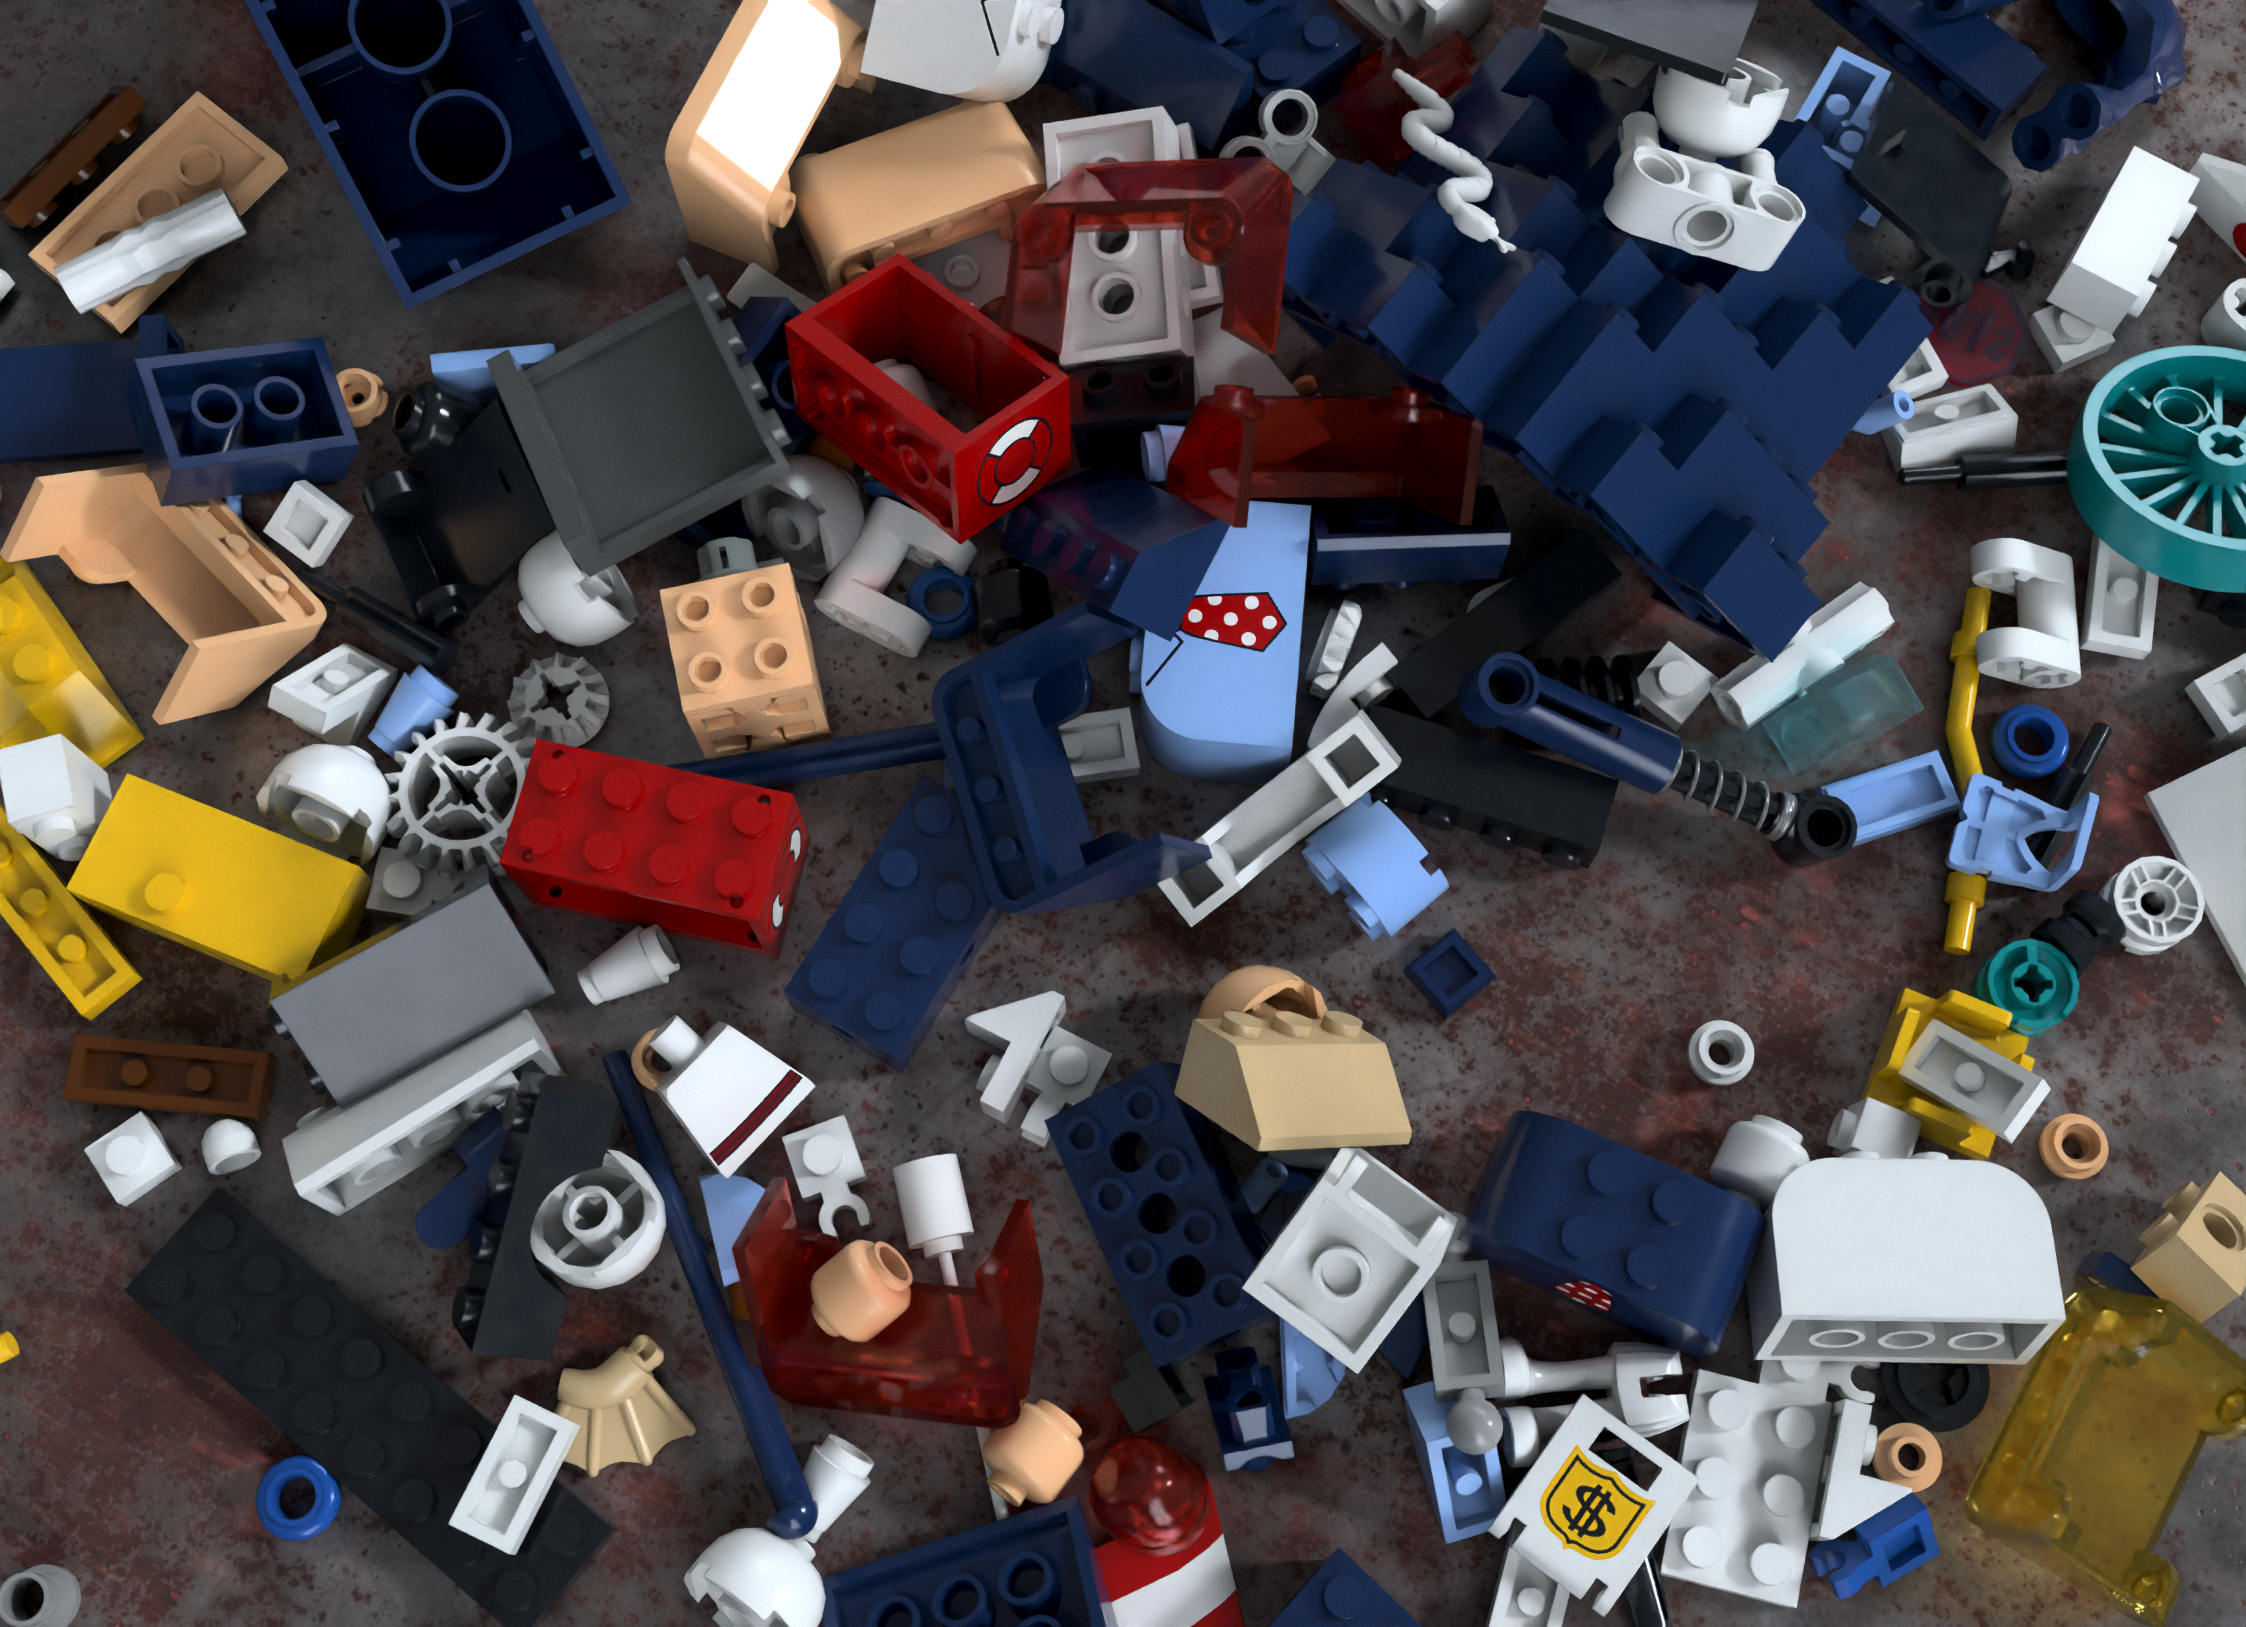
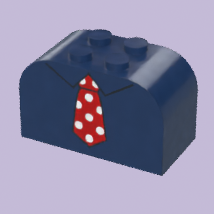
M1520 1110L1515 1111L1498 1135L1466 1211V1222L1458 1240L1469 1245L1474 1250L1470 1257L1474 1260L1488 1259L1489 1266L1669 1348L1679 1350L1680 1353L1700 1360L1718 1351L1764 1234L1767 1218L1754 1206L1724 1189L1584 1127L1547 1114Z

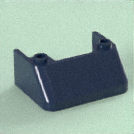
M1086 601L946 672L938 680L932 693V713L983 883L992 904L1003 912L1028 916L1126 898L1213 858L1208 845L1160 832L1141 841L1132 835L1121 832H1111L1093 840L1058 727L1081 715L1090 702L1093 688L1086 659L1139 632L1135 624Z

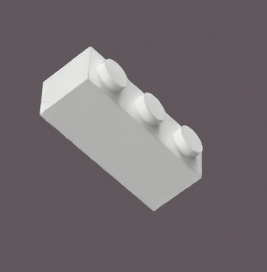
M2134 146L2105 191L2046 301L2110 334H2113L2127 313L2137 318L2157 286L2148 281V277L2152 275L2158 278L2177 248V245L2168 241L2169 237L2171 236L2178 240L2198 208L2188 201L2200 179Z

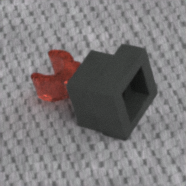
M1146 1347L1123 1361L1130 1376L1109 1389L1112 1397L1102 1402L1090 1401L1076 1406L1069 1413V1416L1074 1421L1091 1413L1101 1423L1099 1436L1086 1444V1450L1094 1451L1107 1446L1114 1439L1117 1427L1126 1420L1134 1434H1138L1151 1429L1163 1420L1173 1417L1194 1402L1172 1366L1155 1369Z

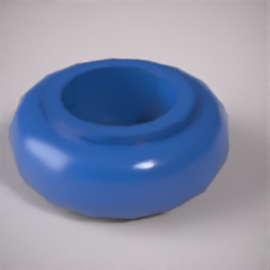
M938 566L926 570L913 581L909 588L906 607L917 612L930 623L932 630L928 637L939 640H951L961 637L974 627L969 587L975 580L967 572L962 577L946 566ZM951 590L961 596L963 603L954 614L938 616L927 609V601L938 591Z
M2019 704L2006 709L1994 721L1989 734L1990 750L1997 764L2007 773L2021 779H2040L2053 774L2065 762L2069 751V735L2062 720L2051 710L2037 704ZM2021 727L2032 729L2038 733L2044 742V754L2041 756H2031L2020 750L2014 740V730Z
M303 1454L284 1458L271 1466L260 1480L255 1496L257 1516L264 1528L278 1539L292 1542L312 1539L325 1531L338 1515L342 1500L340 1481L312 1456ZM297 1478H307L315 1488L316 1499L314 1506L302 1518L291 1519L282 1508L284 1489L291 1481Z

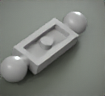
M1448 1211L1458 1218L1441 1264L1422 1288L1436 1402L1457 1401V1404L1451 1409L1447 1418L1448 1436L1454 1446L1462 1452L1480 1455L1492 1450L1502 1436L1503 1422L1501 1415L1496 1407L1486 1401L1485 1398L1505 1397V1378L1488 1259L1467 1261L1474 1250L1469 1245L1458 1240L1467 1217L1457 1212Z

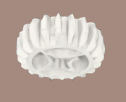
M461 711L457 717L456 726L453 729H449L442 719L434 718L433 729L436 735L426 739L423 734L412 732L411 740L417 749L412 754L405 751H394V760L403 768L402 772L384 774V778L391 790L395 792L387 796L393 809V817L386 822L388 826L387 831L393 838H402L398 849L406 858L419 853L417 865L426 873L431 872L438 858H440V874L448 881H454L459 870L464 868L465 873L486 862L497 876H505L507 872L499 862L536 740L532 736L521 739L522 731L517 724L510 721L499 729V722L495 716L488 713L483 715L476 727L469 714ZM471 756L494 757L491 761L485 757L472 766H460L454 763ZM438 776L440 779L438 795L427 805L430 811L424 815V801L427 791L433 780ZM517 778L516 798L510 812L503 820L499 813L500 802L512 790L509 783ZM455 782H460L468 792L470 790L476 792L479 796L477 800L486 810L485 813H480L472 803L469 805L465 804L462 799L463 795L454 785ZM468 828H479L487 832L482 836L468 840L445 839L449 833L455 837Z

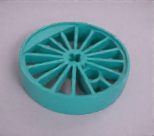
M2204 345L2174 346L2142 353L2122 362L2110 370L2094 387L2081 409L2070 438L2066 459V477L2069 491L2078 511L2090 528L2108 546L2130 562L2157 576L2204 590L2246 593V416L2238 428L2222 425L2223 399L2246 405V351ZM2154 396L2152 403L2146 399ZM2116 410H2121L2136 424H2133L2111 413H2113ZM2099 436L2118 445L2100 443ZM2113 470L2122 471V472H2128V473L2115 474V473L2113 472ZM2155 493L2142 501L2135 496ZM2190 498L2175 521L2161 514L2165 510ZM2201 503L2205 504V532L2186 526ZM2222 515L2234 538L2222 536Z

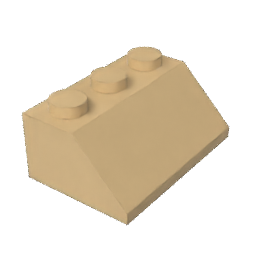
M1227 1011L1224 1012L1223 1018L1193 1019L1174 1095L1256 1151L1409 1144L1412 1135V1129L1386 1043L1363 1030V1022L1359 1018L1339 1011H1326L1323 1018H1308L1289 1011H1277L1274 1014V1018H1257L1242 1012Z

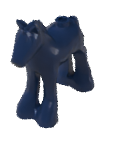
M2019 0L1920 1L1934 20L1955 19L1970 13H1980ZM2052 0L2062 26L2082 45L2093 68L2094 84L2073 82L2063 85L2057 90L2045 108L2022 118L2017 123L2011 137L2013 153L2024 168L2044 172L2063 162L2066 156L2080 153L2099 133L2120 122L2133 106L2141 102L2156 105L2166 90L2181 85L2186 72V59L2184 57L2186 29L2172 0Z

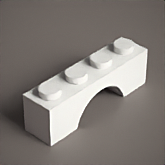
M1361 709L1193 840V842L1208 845L1213 858L1159 882L1157 885L1187 923L1193 927L1242 889L1257 874L1333 815L1348 807L1397 769L1402 759L1363 709Z

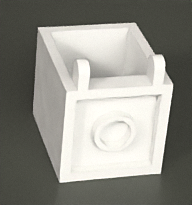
M1340 1147L1273 1238L1242 1289L1358 1374L1441 1264L1458 1218L1361 1147Z

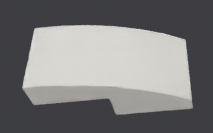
M1383 642L1367 654L1333 691L1313 726L1306 746V752L1360 711L1358 707L1367 712L1371 710L1373 704L1379 705L1393 691L1394 688L1386 679L1388 670L1398 664V660Z

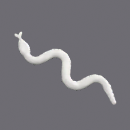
M1395 69L1392 73V78L1422 108L1410 111L1402 118L1401 132L1403 139L1412 146L1413 150L1418 151L1420 155L1425 156L1429 161L1435 162L1438 166H1442L1460 177L1448 179L1438 188L1437 196L1442 208L1452 216L1454 225L1463 234L1480 242H1486L1490 238L1497 243L1499 250L1503 253H1507L1508 250L1515 251L1516 246L1498 237L1499 230L1495 224V218H1491L1485 211L1470 204L1483 201L1489 196L1493 187L1491 172L1477 157H1473L1468 151L1458 148L1455 144L1435 135L1446 132L1452 127L1454 118L1452 108L1443 98L1439 97L1436 91L1430 89L1417 79L1412 78L1403 70Z

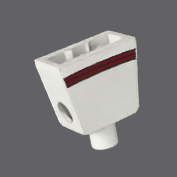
M676 1014L668 1019L648 1042L673 1067L658 1082L655 1090L709 1164L727 1179L815 1087L804 1075L733 1027L721 1021L717 1022L700 1038Z

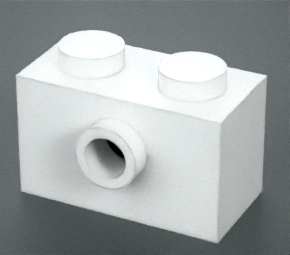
M61 733L0 749V780L8 824L13 826L19 834H24L55 858L64 861H80L112 802L107 772Z

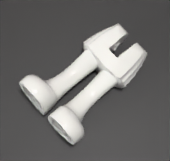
M1512 1337L1499 1338L1505 1378V1397H1494L1496 1401L1514 1400L1529 1395L1550 1392L1606 1390V1398L1592 1401L1643 1438L1665 1432L1690 1420L1686 1394L1666 1396L1663 1394H1648L1646 1398L1641 1394L1640 1381H1646L1647 1384L1683 1374L1679 1350L1639 1342H1613L1606 1356L1573 1361L1547 1362L1528 1358L1523 1345L1517 1339ZM1574 1404L1531 1408L1529 1406L1500 1408L1498 1411L1503 1422L1500 1442L1508 1465L1510 1467H1529L1538 1457L1539 1446L1550 1440ZM1604 1427L1602 1431H1608V1429Z

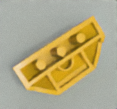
M0 557V749L61 733L104 769L144 740L145 736L25 560L6 562Z

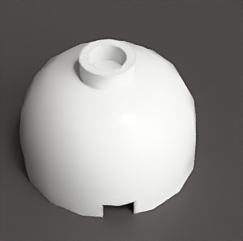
M1738 57L1726 86H1720L1660 65L1653 90L1655 118L1664 135L1680 145L1679 154L1715 163L1717 157L1736 158L1756 149L1772 133L1781 116L1789 89H1780L1782 79L1777 75Z
M557 529L527 550L520 560L518 586L523 600L518 603V608L526 623L536 633L540 634L546 630L552 637L561 642L577 647L590 646L617 635L635 622L633 619L638 616V608L633 594L616 564L589 577L564 547Z
M312 744L287 754L274 768L256 796L259 811L265 819L273 810L276 816L285 823L279 834L345 861H348L350 856H361L359 865L367 864L374 856L388 833L386 822L393 817L392 805L387 797L392 794V790L384 775L376 767V762L370 754L352 745Z
M608 1150L611 1154H605L602 1167L576 1174L558 1185L543 1201L535 1216L530 1238L531 1249L535 1257L548 1270L574 1286L602 1289L623 1284L644 1271L659 1251L666 1228L665 1202L648 1172L638 1162L621 1151Z
M763 1528L736 1529L720 1536L703 1551L684 1577V1582L690 1594L698 1603L706 1593L716 1602L719 1610L712 1619L721 1627H818L826 1600L821 1576L811 1563L816 1553L810 1544L803 1538L795 1540L783 1539Z

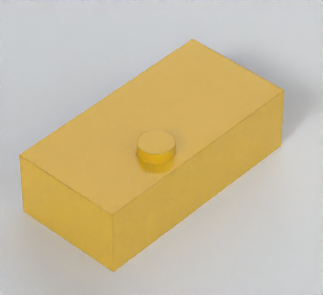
M127 773L66 889L98 911L272 981L273 978L283 973H286L289 979L293 980L317 967L323 961L334 958L348 949L367 912L365 907L373 880L358 865Z

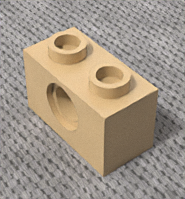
M2221 1171L2199 1187L2192 1180H2189L2167 1198L2161 1206L2166 1213L2157 1218L2140 1235L2139 1240L2146 1247L2130 1268L2191 1329H2194L2238 1298L2246 1287V1195Z

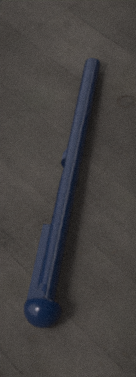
M626 1050L614 1051L606 1055L602 1061L616 1098L619 1101L643 1168L650 1175L665 1202L667 1230L777 1514L766 1521V1524L774 1534L783 1539L795 1540L802 1538L814 1528L819 1514L817 1501L812 1498L760 1363L750 1368L721 1291L706 1258L710 1255V1251L705 1238L696 1230L647 1101L633 1072L629 1055Z

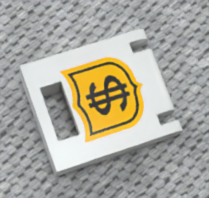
M1581 1394L1487 1531L1500 1539L1510 1529L1512 1521L1516 1517L1525 1526L1510 1548L1579 1599H1582L1596 1578L1601 1580L1606 1585L1597 1595L1592 1609L1605 1617L1700 1478L1590 1398ZM1604 1427L1660 1467L1645 1489L1639 1487L1589 1450Z

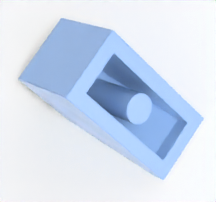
M1433 1381L1403 1389L1412 1441L1445 1544L1489 1532L1487 1531L1489 1526L1507 1502L1497 1445L1489 1452L1480 1455L1462 1452L1451 1442L1446 1426L1448 1415L1457 1404V1401L1436 1402Z

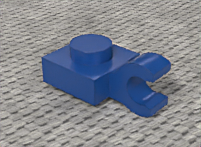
M1911 1492L1853 1527L1857 1537L1856 1540H1826L1814 1546L1808 1553L1814 1573L1818 1577L1826 1574L1831 1569L1841 1568L1828 1576L1833 1593L1839 1600L1854 1595L1862 1588L1863 1584L1872 1578L1884 1588L1940 1554L1927 1507Z

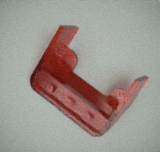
M1264 157L1086 163L1073 167L1019 216L1014 225L1001 330L1050 355H1061L1075 233L1183 230L1184 244L1192 257L1208 266H1227L1220 328L1263 354H1276L1293 201L1291 178L1285 170Z
M1219 384L1214 386V395L1200 397L1167 462L1165 489L1234 528H1247L1250 498L1400 497L1460 526L1472 525L1484 421L1436 402L1428 401L1429 391L1416 387H1391L1390 397L1254 395V389L1251 387Z
M773 1177L732 1246L762 1370L769 1388L781 1399L798 1406L992 1429H1002L1013 1425L1019 1419L1029 1395L1044 1288V1278L1030 1200L1016 1199L992 1252L984 1256L975 1273L976 1288L912 1281L910 1285L911 1299L908 1309L869 1341L855 1342L841 1335L834 1337L827 1334L817 1324L812 1314V1305L814 1304L810 1289L812 1277L820 1267L841 1251L845 1245L839 1239L829 1234L798 1230L786 1178Z

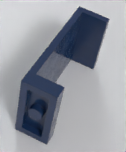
M164 314L140 315L139 339L0 349V464L143 454L125 395L135 359L184 353V341Z

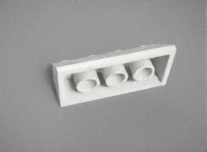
M524 1009L342 1109L339 1105L334 1108L331 1105H326L303 1116L296 1124L298 1130L282 1139L293 1185L300 1197L336 1216H340L451 1148L450 1142L492 1105H495L497 1109L505 1105L510 1091H518L522 1071L566 1077L567 1074L530 1012Z

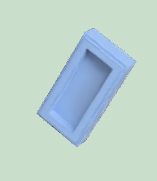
M1938 750L1822 786L1815 793L1816 796L1830 795L1838 797L1848 804L1855 815L1858 827L1856 840L1852 847L1956 814L1961 807L1960 800Z

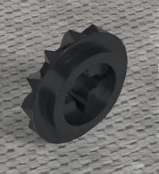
M1882 1362V1367L1877 1377L1883 1384L1886 1394V1405L1895 1409L1905 1420V1423L1917 1424L1932 1433H1941L1966 1426L1981 1412L1987 1401L1990 1389L1988 1365L1953 1363L1956 1368L1948 1372V1377L1944 1378L1941 1382L1942 1389L1945 1392L1942 1397L1939 1396L1935 1389L1913 1391L1911 1386L1917 1384V1379L1924 1374L1920 1363ZM1927 1363V1364L1932 1368V1367H1937V1366H1940V1365H1942L1943 1367H1945V1366H1948V1365H1950V1364H1952V1363Z

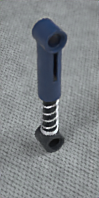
M1512 652L1497 653L1465 673L1458 685L1457 700L1459 708L1466 719L1476 726L1488 729L1494 727L1504 728L1649 794L1655 795L1667 788L1683 794L1684 802L1692 798L1706 804L1707 812L1715 808L1728 814L1730 822L1740 819L1751 824L1752 832L1760 830L1765 838H1769L1772 848L1778 857L1791 866L1801 868L1841 857L1851 849L1856 840L1858 827L1855 815L1848 804L1838 797L1821 795L1808 798L1799 793L1791 794L1786 791L1775 794L1769 791L1765 781L1751 783L1746 780L1742 771L1726 772L1722 769V765L1718 760L1706 763L1699 759V755L1695 750L1683 752L1680 736L1538 673L1532 663L1520 654ZM1489 677L1496 678L1503 683L1508 694L1507 704L1498 702L1491 695L1488 686ZM1808 819L1813 821L1818 828L1820 835L1818 844L1813 842L1808 835Z

